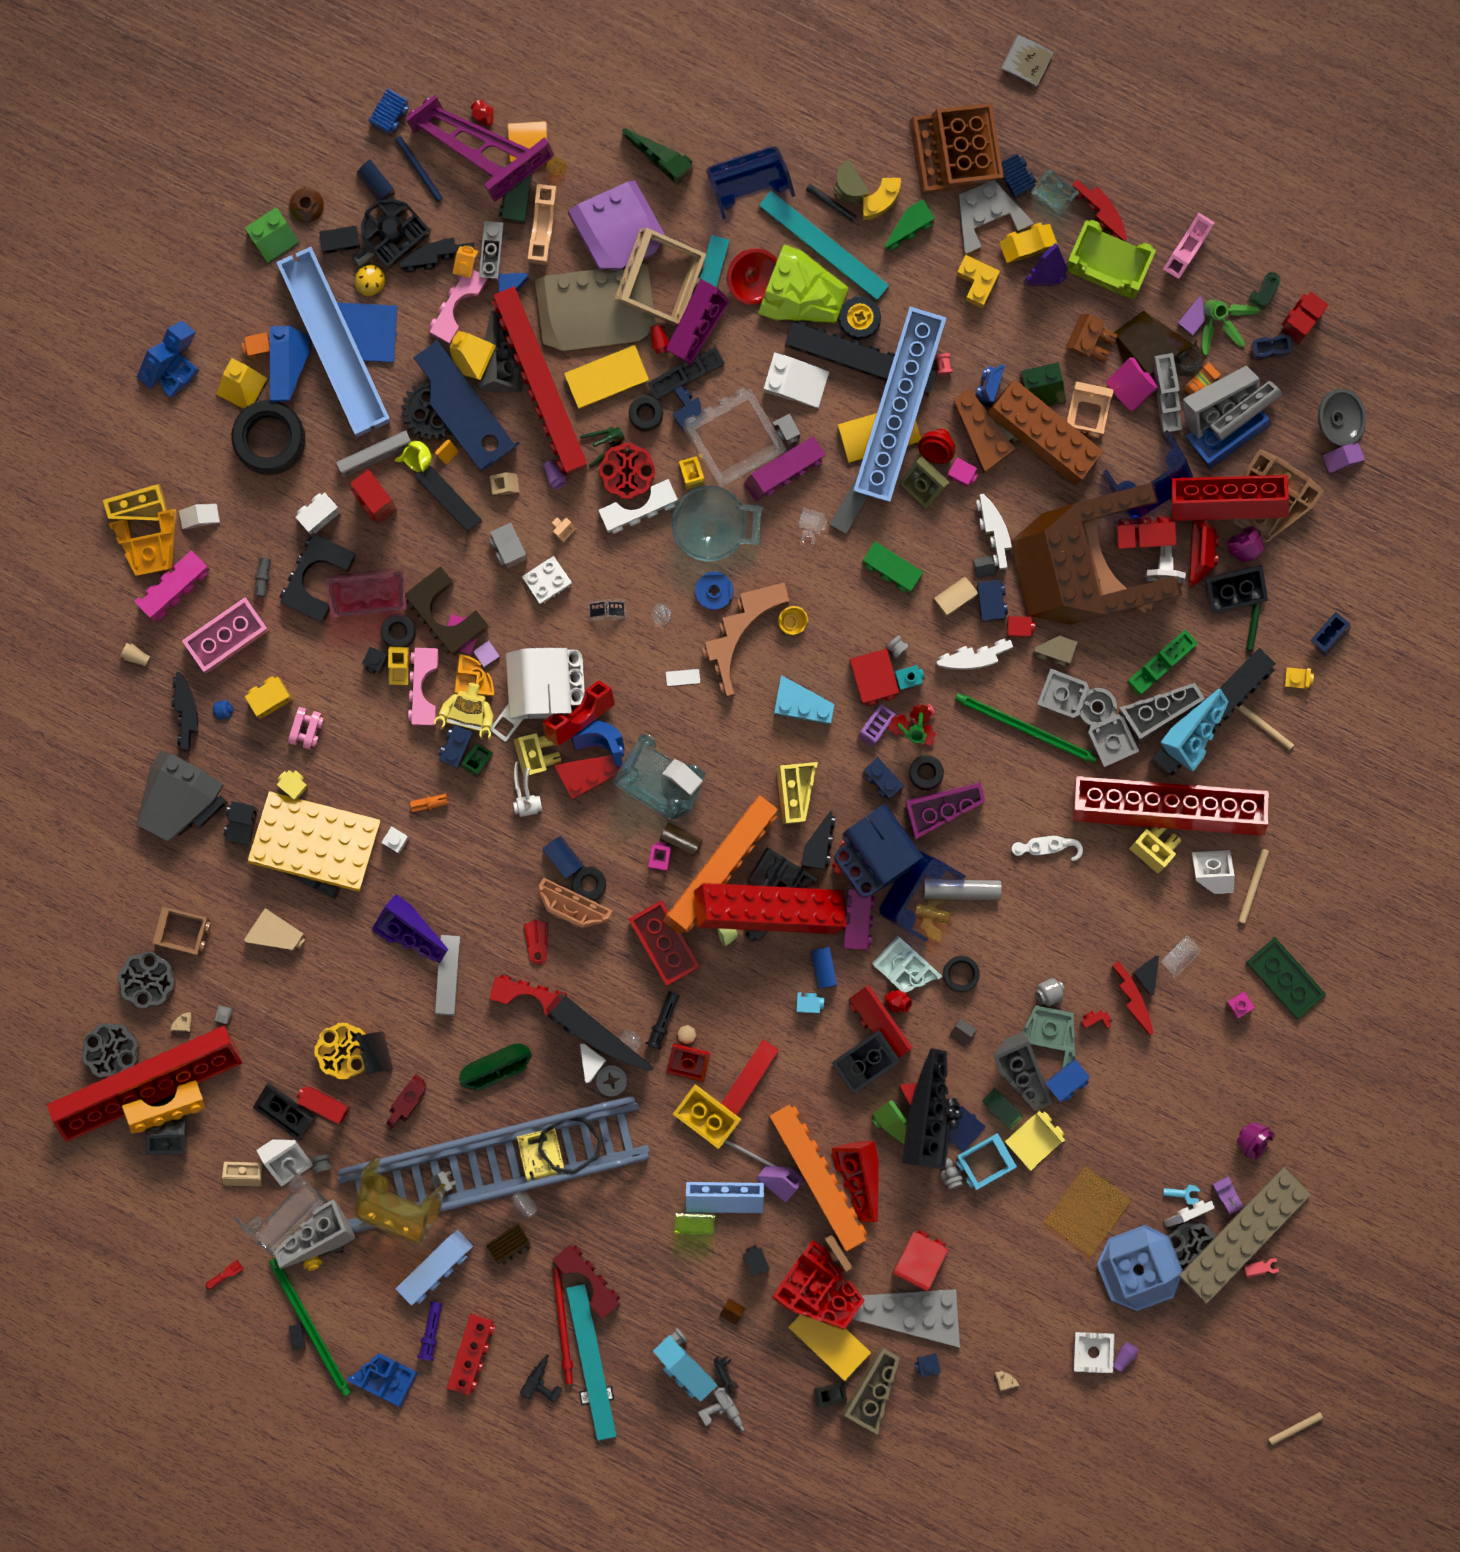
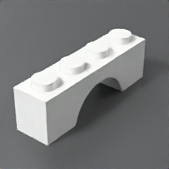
M669 479L651 487L650 498L643 507L636 510H627L615 502L600 509L599 514L608 533L616 534L622 531L623 527L628 524L634 526L640 523V519L646 516L649 519L658 515L657 511L662 509L667 511L676 507L675 504L678 503V499Z

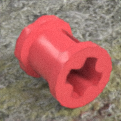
M950 353L935 355L934 359L937 362L938 368L937 375L953 373L949 359L951 357Z

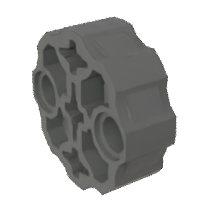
M145 952L132 955L126 960V963L118 973L120 993L125 1000L139 1008L148 1009L161 1006L168 1001V997L175 990L174 968L168 960L163 959L156 953ZM149 956H153L155 959V963L151 967L146 965V958ZM133 967H135L138 972H143L142 975L136 974ZM129 972V975L132 976V980L129 979L127 982V980L124 979V975H127ZM162 972H165L159 978L153 977L154 974L160 975ZM148 975V978L156 981V983H147V986H145V982L138 980V978H146ZM167 978L170 986H166V989H164V985H161V982ZM134 983L140 984V986H134L130 989V987L133 986ZM151 986H157L161 994H159L157 989H152ZM142 994L148 996V1002L144 1005L139 1002V997Z
M109 1023L97 1025L83 1040V1062L94 1075L100 1078H107L117 1074L126 1068L137 1065L139 1061V1041L130 1032L129 1028L124 1025ZM121 1029H123L122 1033L126 1036V1038H117L118 1035L113 1030L120 1031ZM92 1037L98 1039V1045L95 1048L89 1045V1040ZM128 1041V1043L122 1044L120 1050L118 1049L121 1042ZM113 1046L115 1054L108 1055L107 1048H112ZM102 1052H103V1055H102L101 1059L94 1061V1059L100 1058V1056H101V1054H102ZM127 1054H130L133 1058L130 1065H126L123 1062V1058ZM113 1058H115L114 1062L112 1063V1065H113V1067H114V1070L112 1069V1067H111V1065H110L111 1062H112V1060H113ZM105 1064L104 1068H106L108 1072L102 1071L101 1073H99L100 1069L96 1065Z
M1187 1222L1177 1225L1167 1235L1170 1237V1240L1173 1237H1177L1180 1240L1179 1246L1174 1248L1178 1258H1181L1183 1252H1186L1183 1260H1179L1180 1265L1187 1263V1266L1216 1237L1208 1226L1201 1223ZM1203 1228V1232L1207 1234V1237L1200 1236L1198 1238V1234L1194 1229L1200 1230ZM1188 1231H1190L1191 1235L1193 1236L1190 1244H1188V1241L1190 1239ZM1209 1240V1242L1203 1243L1201 1249H1199L1202 1241ZM1193 1245H1195V1250H1197V1253H1193L1190 1256V1251H1188V1248L1193 1247Z

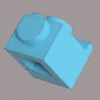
M800 992L797 993L796 1012L820 1013V1009H824V998L817 997L816 993H805V997H802Z

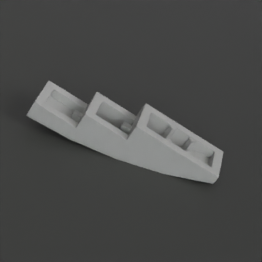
M1173 353L1154 356L1155 384L1158 387L1156 394L1162 433L1182 430L1179 414L1181 407L1178 396L1180 389Z
M441 935V941L449 950L441 963L438 964L435 1015L455 1016L460 936Z

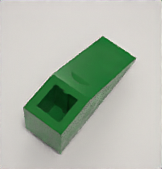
M923 199L906 209L884 246L885 251L888 249L891 251L895 250L901 245L900 242L903 240L909 241L917 236L916 233L918 231H926L933 226L932 223L935 218Z

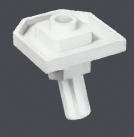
M1171 545L1160 546L1158 569L1147 570L1144 581H1159L1176 576L1179 583L1184 582L1186 573L1173 570Z

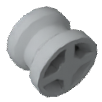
M898 635L885 648L890 650L896 659L909 645L904 643L902 637Z

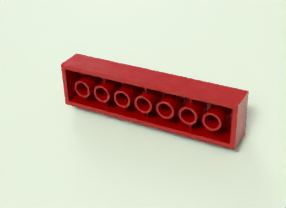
M702 883L693 891L698 928L838 934L847 927L842 890Z

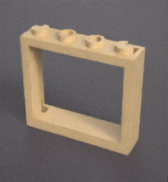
M640 228L614 300L669 324L678 325L692 297L693 289L699 282L698 275L705 265L703 263L706 253L649 228ZM650 239L692 257L671 316L629 298Z

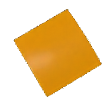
M546 122L508 124L509 140L530 149L544 137L547 140ZM510 155V162L516 160L514 156Z

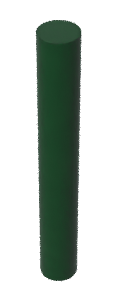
M1261 603L1253 604L1246 650L1249 651L1254 650Z

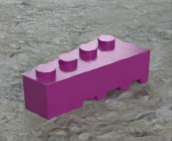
M700 279L668 343L666 350L689 365L692 364L731 302L719 288Z
M980 782L905 801L915 839L986 802Z

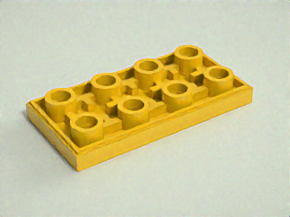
M635 345L564 373L578 409L649 381Z
M801 1314L788 1327L844 1381L871 1353L846 1328L841 1330Z

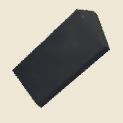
M1262 565L1206 577L1205 590L1212 614L1268 601Z
M271 1083L266 1084L253 1106L255 1110L298 1141L302 1139L317 1118V1116Z

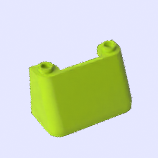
M1086 220L1066 266L1068 272L1124 297L1135 299L1156 250L1148 243L1134 246L1102 232L1100 223L1094 220Z

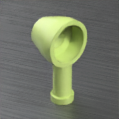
M717 929L719 938L724 946L729 945L738 937L736 929Z

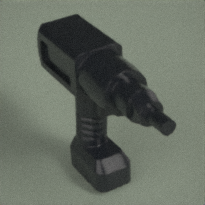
M548 1354L533 1368L523 1385L520 1394L524 1398L530 1399L535 1390L554 1403L562 1390L560 1386H554L551 1391L543 1385L544 1381L541 1380L547 1365Z

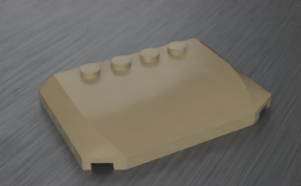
M641 264L629 298L653 308L648 264ZM595 269L535 278L543 345L555 348L561 352L639 343L651 334L650 327L656 325L655 317L614 300L625 269L621 271Z

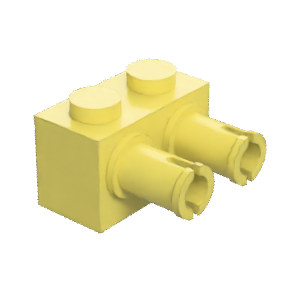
M537 733L514 740L523 777L526 768H530L529 775L546 771L547 766L561 763V758L553 760V758L560 756L558 751L542 755L541 748L555 745L553 742L548 741L545 735L538 737Z
M1152 827L1150 831L1146 829L1129 849L1158 874L1176 855L1173 850L1181 843V839L1178 837L1173 842L1177 835L1171 834L1166 842L1163 843L1158 838L1167 828H1160L1158 830V828Z

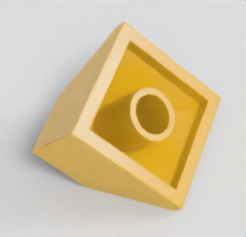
M457 330L450 346L452 361L464 376L481 380L496 345L469 333Z
M231 358L222 375L216 395L244 409L256 402L267 378L249 366Z

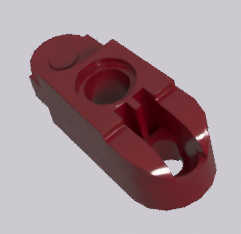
M415 1074L392 1104L389 1111L393 1114L386 1122V1125L391 1129L400 1119L405 1122L422 1100L420 1098L426 1090V1083L419 1075Z

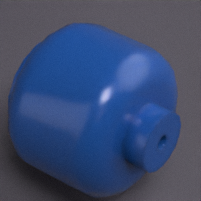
M228 700L217 701L213 706L214 716L218 720L229 719L234 711L233 705H230Z

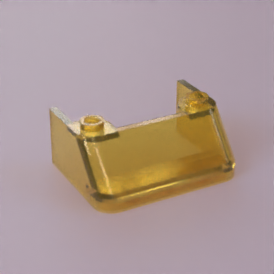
M376 1156L362 1171L355 1205L356 1217L365 1223L412 1243H421L426 1238L441 1209L445 1184L442 1183L430 1196L422 1201L421 1205H418L388 1192L389 1182L387 1178L377 1173L380 1157Z

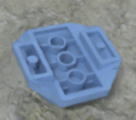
M1146 1224L1109 1238L1097 1263L1111 1301L1136 1311L1173 1298L1181 1281L1178 1275L1183 1271L1170 1237ZM1137 1264L1144 1267L1143 1274L1136 1272L1135 1266Z

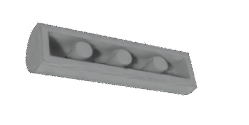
M1269 380L1210 424L1209 427L1214 435L1222 441L1280 398L1282 393Z
M405 430L336 463L343 477H347L403 451L411 440Z
M924 879L923 899L1000 901L1001 881Z

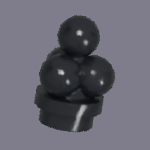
M947 1098L946 1106H949L947 1124L950 1125V1130H955L959 1126L957 1120L962 1118L963 1113L960 1110V1103L957 1102L956 1098Z

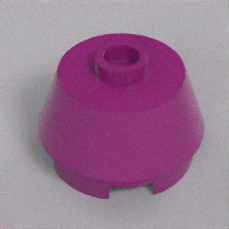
M1254 526L1243 529L1241 534L1236 537L1233 535L1226 542L1229 549L1228 552L1242 563L1256 559L1265 548L1262 533Z
M1252 1122L1240 1131L1237 1145L1246 1158L1249 1157L1251 1160L1254 1158L1258 1159L1267 1150L1266 1146L1269 1140H1274L1275 1134L1270 1130V1127Z

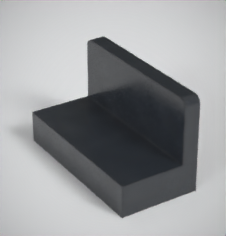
M357 226L326 230L319 233L323 255L361 248Z

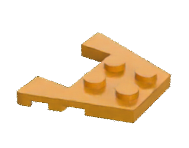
M176 509L157 512L161 532L131 538L127 519L109 523L110 528L117 535L118 543L122 545L125 551L124 555L135 576L172 569Z

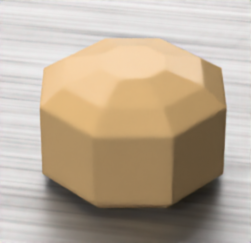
M689 1025L681 1027L677 1033L679 1041L684 1044L692 1043L696 1038L695 1029Z

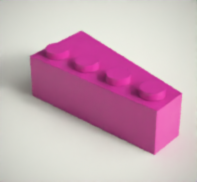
M192 550L173 566L172 569L174 571L172 573L167 572L160 578L158 586H151L146 590L143 599L138 597L134 601L154 622L157 619L159 621L167 615L166 611L171 606L175 607L181 601L180 597L184 593L188 594L195 587L193 584L198 579L201 581L208 575L209 567Z

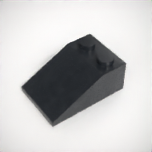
M878 1030L831 1063L852 1094H855L901 1061L880 1030Z

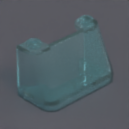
M643 734L637 739L623 765H621L616 773L613 782L617 787L664 817L676 819L691 811L701 785L690 796L665 777L662 773L671 764L672 760L655 750L656 742L652 736ZM691 764L687 766L702 780L704 779L706 773L700 770L697 765Z

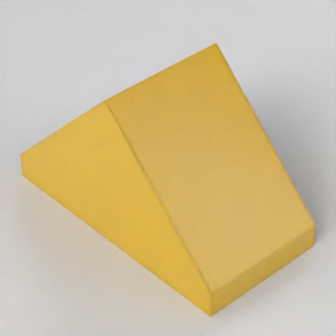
M697 456L679 461L687 490L705 485Z

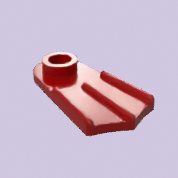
M535 919L525 924L524 930L531 962L535 965H542L547 960L548 923ZM536 953L542 954V958L540 960L535 959Z

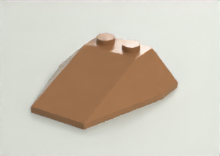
M1259 449L1249 464L1246 476L1288 475L1289 517L1235 519L1234 524L1242 529L1254 526L1258 531H1261L1263 542L1266 544L1312 509L1324 490L1309 476L1278 456Z

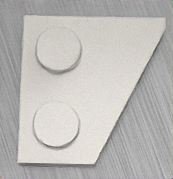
M1201 1200L1192 1204L1194 1208L1189 1209L1186 1207L1177 1211V1215L1163 1220L1166 1228L1214 1209L1212 1201L1204 1203Z

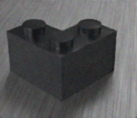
M231 801V805H227L225 816L228 817L229 825H225L223 834L226 837V841L250 846L258 811L257 807Z

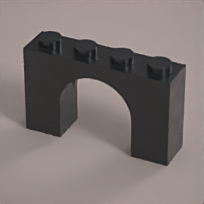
M313 534L312 537H308L304 546L307 548L304 554L299 555L296 561L298 566L295 571L292 570L288 577L290 583L287 589L283 588L279 598H281V604L323 624L331 609V605L307 593L304 587L305 573L312 565L321 562L332 564L349 572L357 555L321 536Z

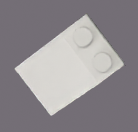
M774 352L764 385V393L819 408L829 371Z

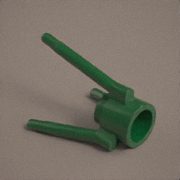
M610 427L580 436L581 439L606 434V438L594 443L593 447L608 442L614 448L621 445V442L625 440L620 427ZM609 449L589 464V467L591 468L601 461Z

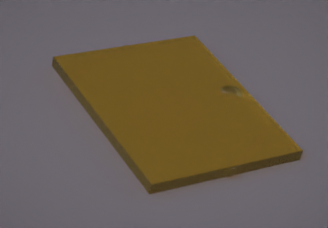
M1084 1166L1044 1222L1063 1235L1067 1241L1070 1240L1092 1256L1132 1200L1112 1186L1109 1181H1105L1095 1172Z

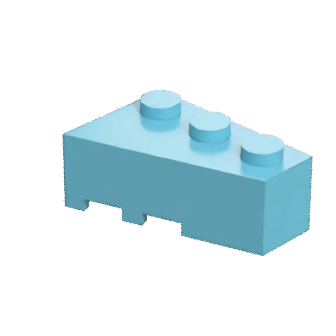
M671 1335L653 1350L666 1366L664 1371L670 1377L674 1375L676 1377L674 1379L681 1388L685 1386L686 1393L692 1399L696 1397L701 1402L717 1387L712 1378L677 1344Z

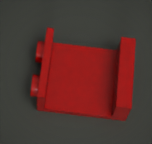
M887 649L849 660L862 705L872 706L878 704L877 700L884 698L885 701L896 699L899 689Z

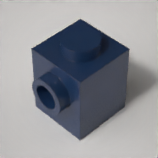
M936 1353L917 1357L918 1362H914L917 1374L921 1373V1377L941 1373Z

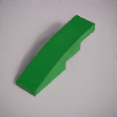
M1185 629L1126 683L1140 696L1198 643Z

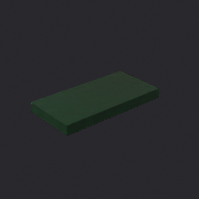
M1276 937L1272 938L1246 962L1297 1020L1326 995Z

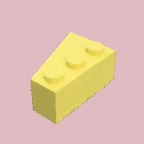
M818 762L781 765L776 768L782 825L802 823L806 820Z

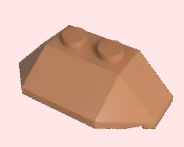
M546 878L542 879L537 888L547 912L555 918L569 922L574 927L584 929L605 923L613 910Z

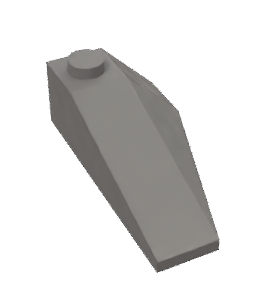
M334 1199L318 1207L313 1212L314 1215L307 1222H303L300 1225L301 1228L294 1235H290L274 1251L279 1268L283 1269L337 1249L355 1239L349 1221Z

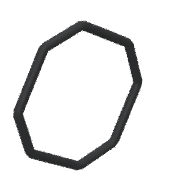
M578 1117L569 1120L584 1122L598 1139L596 1154L574 1170L556 1168L542 1150L545 1133L564 1121L554 1123L541 1132L538 1151L556 1172L577 1173L599 1157L602 1138L585 1118Z

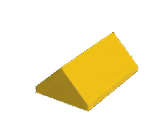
M696 1084L673 1113L675 1117L718 1149L741 1120Z

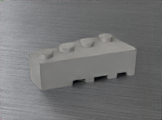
M1245 366L1183 399L1185 426L1199 439L1203 436L1202 432L1210 424L1260 388L1259 377L1249 367Z

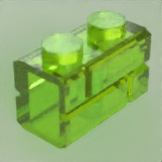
M676 1214L675 1233L714 1235V1215Z

